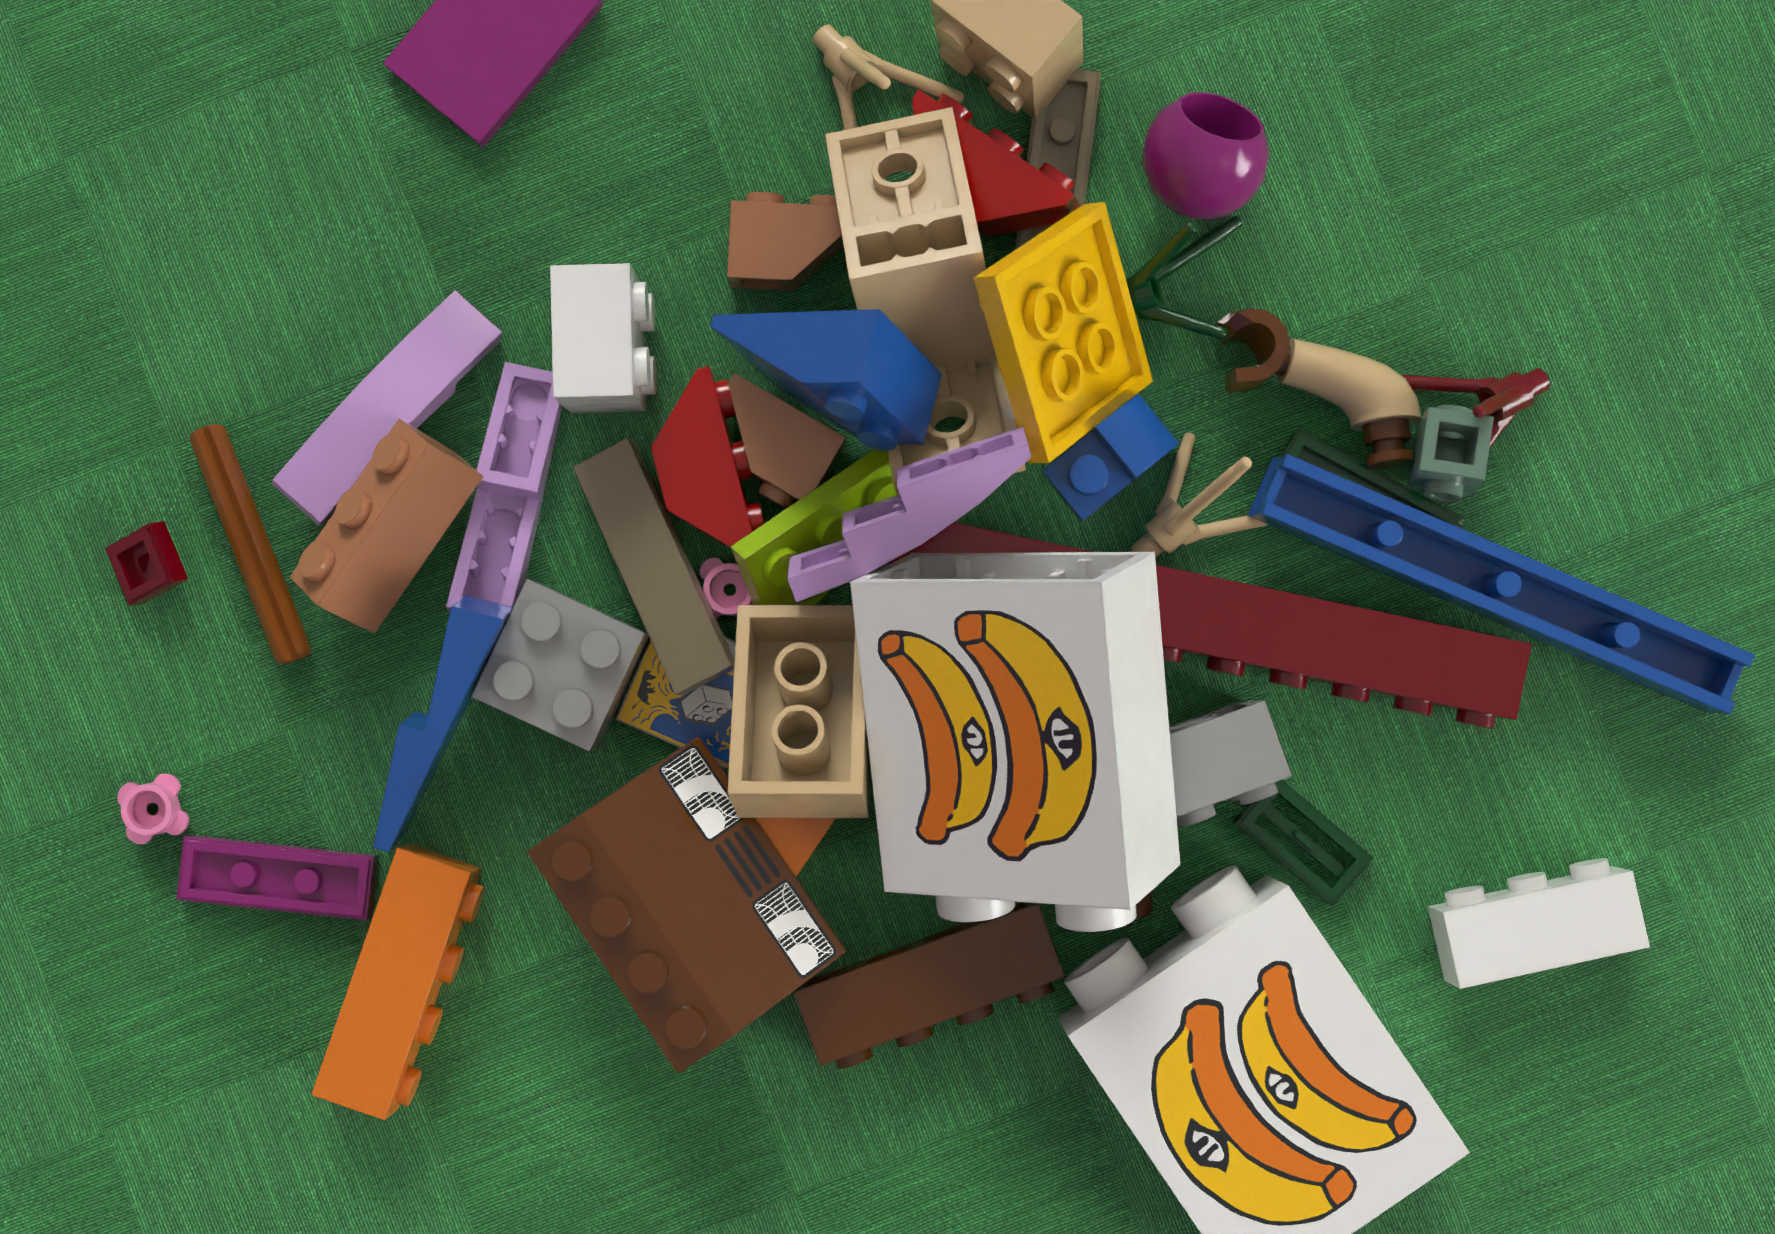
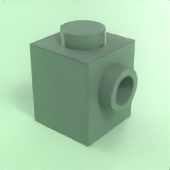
M1440 405L1436 408L1428 407L1420 421L1416 424L1412 448L1414 462L1410 463L1407 486L1424 489V497L1437 501L1458 502L1462 500L1463 495L1471 496L1484 482L1486 477L1494 417L1484 416L1477 418L1473 415V410L1456 405Z

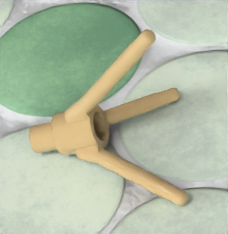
M830 24L821 27L813 37V43L824 54L823 63L834 74L832 82L839 99L844 130L858 127L852 93L868 81L881 89H888L891 85L890 79H893L937 97L944 93L959 103H962L964 100L963 92L880 59L863 50L852 37H842Z
M1185 433L1164 495L1155 511L1157 515L1145 525L1148 532L1130 547L1133 552H1155L1156 559L1163 551L1171 554L1182 543L1188 545L1208 537L1267 526L1268 524L1247 515L1197 525L1192 520L1251 468V459L1242 457L1182 508L1176 501L1196 439L1194 434Z

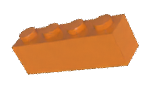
M413 844L397 847L317 1076L312 1096L382 1120H386L397 1111L400 1104L406 1107L410 1105L422 1074L421 1069L413 1067L421 1043L431 1044L441 1021L443 1009L434 1006L442 982L447 984L453 982L463 957L464 947L455 945L463 921L469 923L474 921L484 896L485 887L476 884L482 868Z

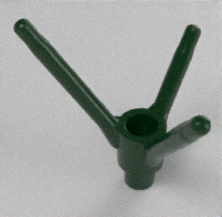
M1239 216L1232 217L1178 252L1198 230L1196 223L1192 221L1187 222L1140 270L1126 278L1135 315L1139 314L1143 320L1160 321L1220 340L1225 339L1228 333L1225 327L1164 308L1162 306L1163 298L1159 285L1160 281L1239 229L1243 223L1242 219Z

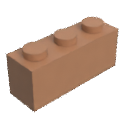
M399 418L389 434L376 445L371 460L351 489L341 496L336 505L335 512L316 540L303 551L298 566L290 578L317 606L375 634L477 487L483 475L456 452Z

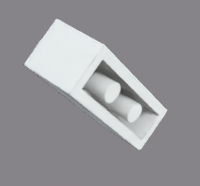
M1606 858L1592 859L1569 865L1571 874L1569 876L1547 880L1545 872H1534L1508 878L1507 884L1509 889L1485 894L1483 886H1469L1445 892V903L1428 906L1444 981L1462 989L1649 948V940L1633 871L1609 866L1608 859Z

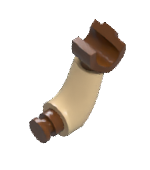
M1250 308L1227 314L1216 323V325L1225 327L1228 331L1225 339L1217 340L1223 345L1234 341L1242 342L1253 350L1257 360V366L1235 368L1224 379L1226 393L1245 392L1256 389L1275 374L1279 383L1321 397L1343 410L1349 419L1350 429L1363 431L1364 446L1372 447L1373 454L1366 457L1368 468H1393L1414 462V453L1412 450L1405 449V443L1412 439L1410 425L1421 419L1420 407L1417 396L1406 378L1391 367L1368 357L1338 348L1294 338L1289 339L1286 327L1277 316L1266 310Z

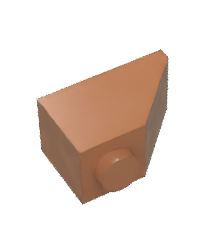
M734 373L728 386L751 473L754 478L763 482L758 493L778 506L787 509L824 484L846 446V437Z

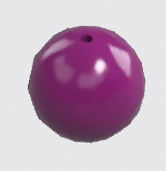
M1194 92L1185 94L1158 112L1146 132L1141 164L1151 192L1171 211L1187 218L1216 219L1234 212L1253 198L1265 179L1270 146L1259 117L1250 109L1233 99L1218 94Z

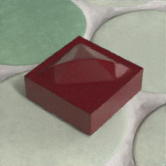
M164 521L148 523L130 533L129 536L123 537L105 548L129 606L144 604L188 580V576Z

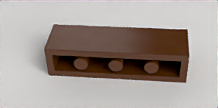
M1021 902L1015 904L1011 912L1001 917L985 921L966 922L811 978L794 990V995L820 1066L835 1061L837 1069H844L872 1058L874 1055L871 1047L895 1039L898 1047H905L923 1041L934 1034L932 1025L955 1017L958 1025L981 1020L994 1013L992 1003L1016 995L1018 1003H1026L1044 997L1054 991L1052 982L1065 976L1038 903Z

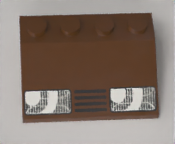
M700 736L527 851V854L678 1074L736 1035L847 951L756 818L737 817L728 796V777Z

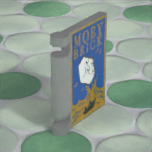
M724 635L735 660L736 640ZM650 640L616 720L679 748L700 736L718 764L729 769L734 670L683 696L675 695Z

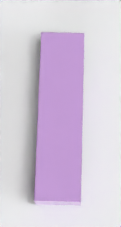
M508 362L504 364L477 466V471L483 475V478L477 485L446 605L449 614L451 606L465 595L514 607L523 588L562 411V405L553 398L552 371Z

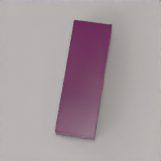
M186 835L183 837L176 900L369 920L372 917L379 855Z

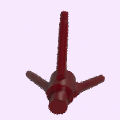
M1535 368L1523 375L1513 372L1501 379L1496 377L1467 379L1402 375L1406 378L1412 390L1475 393L1479 397L1480 404L1473 408V415L1477 418L1484 417L1485 415L1494 417L1490 448L1500 433L1515 418L1516 413L1530 407L1533 404L1534 397L1546 392L1550 387L1548 376L1540 368Z

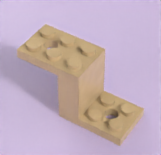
M952 107L825 134L848 275L857 310L880 309L942 373L924 445H896L895 449L888 450L896 495H899L897 468L1016 429L1014 414L1002 374L997 365V357L984 313L979 304L978 293L973 279L986 270ZM898 171L914 173L910 178L901 182L886 181L889 175ZM947 417H960L966 420L960 429L953 432L944 433L934 429L939 421ZM1025 463L1014 473L1026 471Z

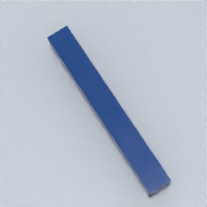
M1289 454L1278 458H1271L1247 515L1709 714H1731L1735 702L1731 701L1730 698L1744 666H1751L1755 654Z

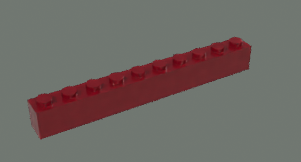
M953 522L922 545L888 562V564L912 553L1093 551ZM1156 565L1164 661L1180 664L1183 653L1207 657L1205 667L1207 670L1243 677L1245 666L1269 670L1268 682L1272 684L1306 690L1308 679L1332 684L1331 696L1368 703L1370 692L1395 697L1393 709L1431 716L1433 705L1457 710L1455 722L1487 729H1494L1496 718L1517 720L1532 646L1531 643Z

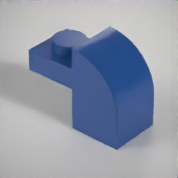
M1138 394L1043 469L1041 474L1078 520L1082 522L1180 443L1143 397Z

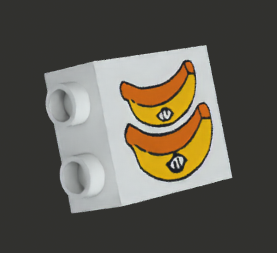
M1155 552L912 553L851 581L850 586L884 892L934 895L936 897L937 914L943 919L956 922H977L998 918L1011 912L1015 907V902L1055 904L1056 922L1059 926L1068 930L1097 932L1116 929L1131 923L1137 916L1136 904L1181 865Z
M1236 865L1228 866L1195 885L1171 906L1172 911L1185 928V931L1142 959L1129 938H1123L1088 958L1064 979V983L1078 1004L1058 1017L1061 1025L1201 1234H1352L1470 1153L1288 885L1265 875L1249 886Z

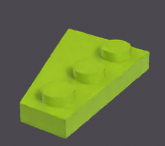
M874 449L731 546L753 605H816L829 591L827 590L796 602L787 579L789 558L844 540L842 535L843 513L896 496L888 450Z

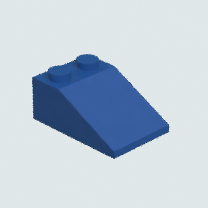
M880 309L713 315L710 327L778 389L857 437L862 444L873 449L885 451L895 449L896 445H924L942 373Z

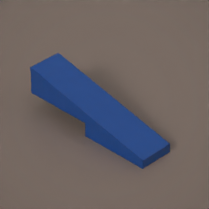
M466 595L451 606L429 712L424 714L414 711L398 727L373 848L389 852L405 835L472 698L471 696L513 607Z

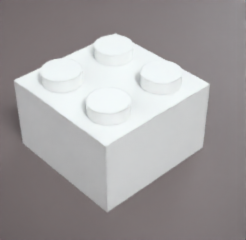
M630 263L550 265L553 398L570 413L646 411V395H656L657 392L655 356H650L649 348L645 347L644 332L655 331V301L653 293H648L647 282H640Z

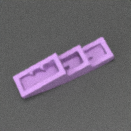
M454 291L359 383L274 477L272 485L321 527L335 512L336 505L341 496L351 489L367 466L376 445L389 434L398 419L400 418L417 429L455 393L457 382L500 343L502 331L457 291Z
M1020 427L897 468L899 495L843 513L842 535L844 540L789 558L787 579L796 602L868 574L922 545L979 505L1031 458L1024 428Z

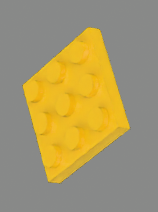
M1105 202L1083 204L973 278L979 304L984 313L997 357V365L1002 374L1014 414L1016 429L1023 427L1031 453V458L1027 461L1028 463H1050L1153 382Z

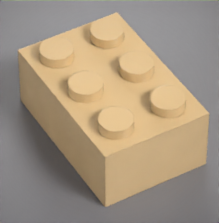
M738 605L728 775V796L738 818H869L870 757L853 605Z

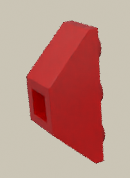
M918 90L912 98L914 115L950 107L953 108L978 231L984 236L990 237L1055 224L1080 207L1075 195L1071 192L1075 183L1068 176L1046 162L1038 170L1019 157L1024 149L1016 141L994 127L986 135L968 123L973 117L972 113L950 96L942 93L936 101L921 90Z
M706 366L695 371L653 442L651 451L666 509L674 516L731 549V546L765 524L760 503L748 505L742 480L753 478L743 441L732 443L726 419L736 417L728 379L716 382L711 367Z

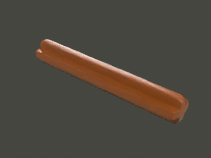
M211 424L199 428L190 434L189 440L274 659L278 664H290L301 660L311 653V647L228 433L219 424Z

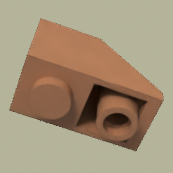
M751 192L746 195V201L731 200L727 278L731 288L795 291L844 247L836 197L832 195H817L810 197V204L784 203L785 197L781 194Z

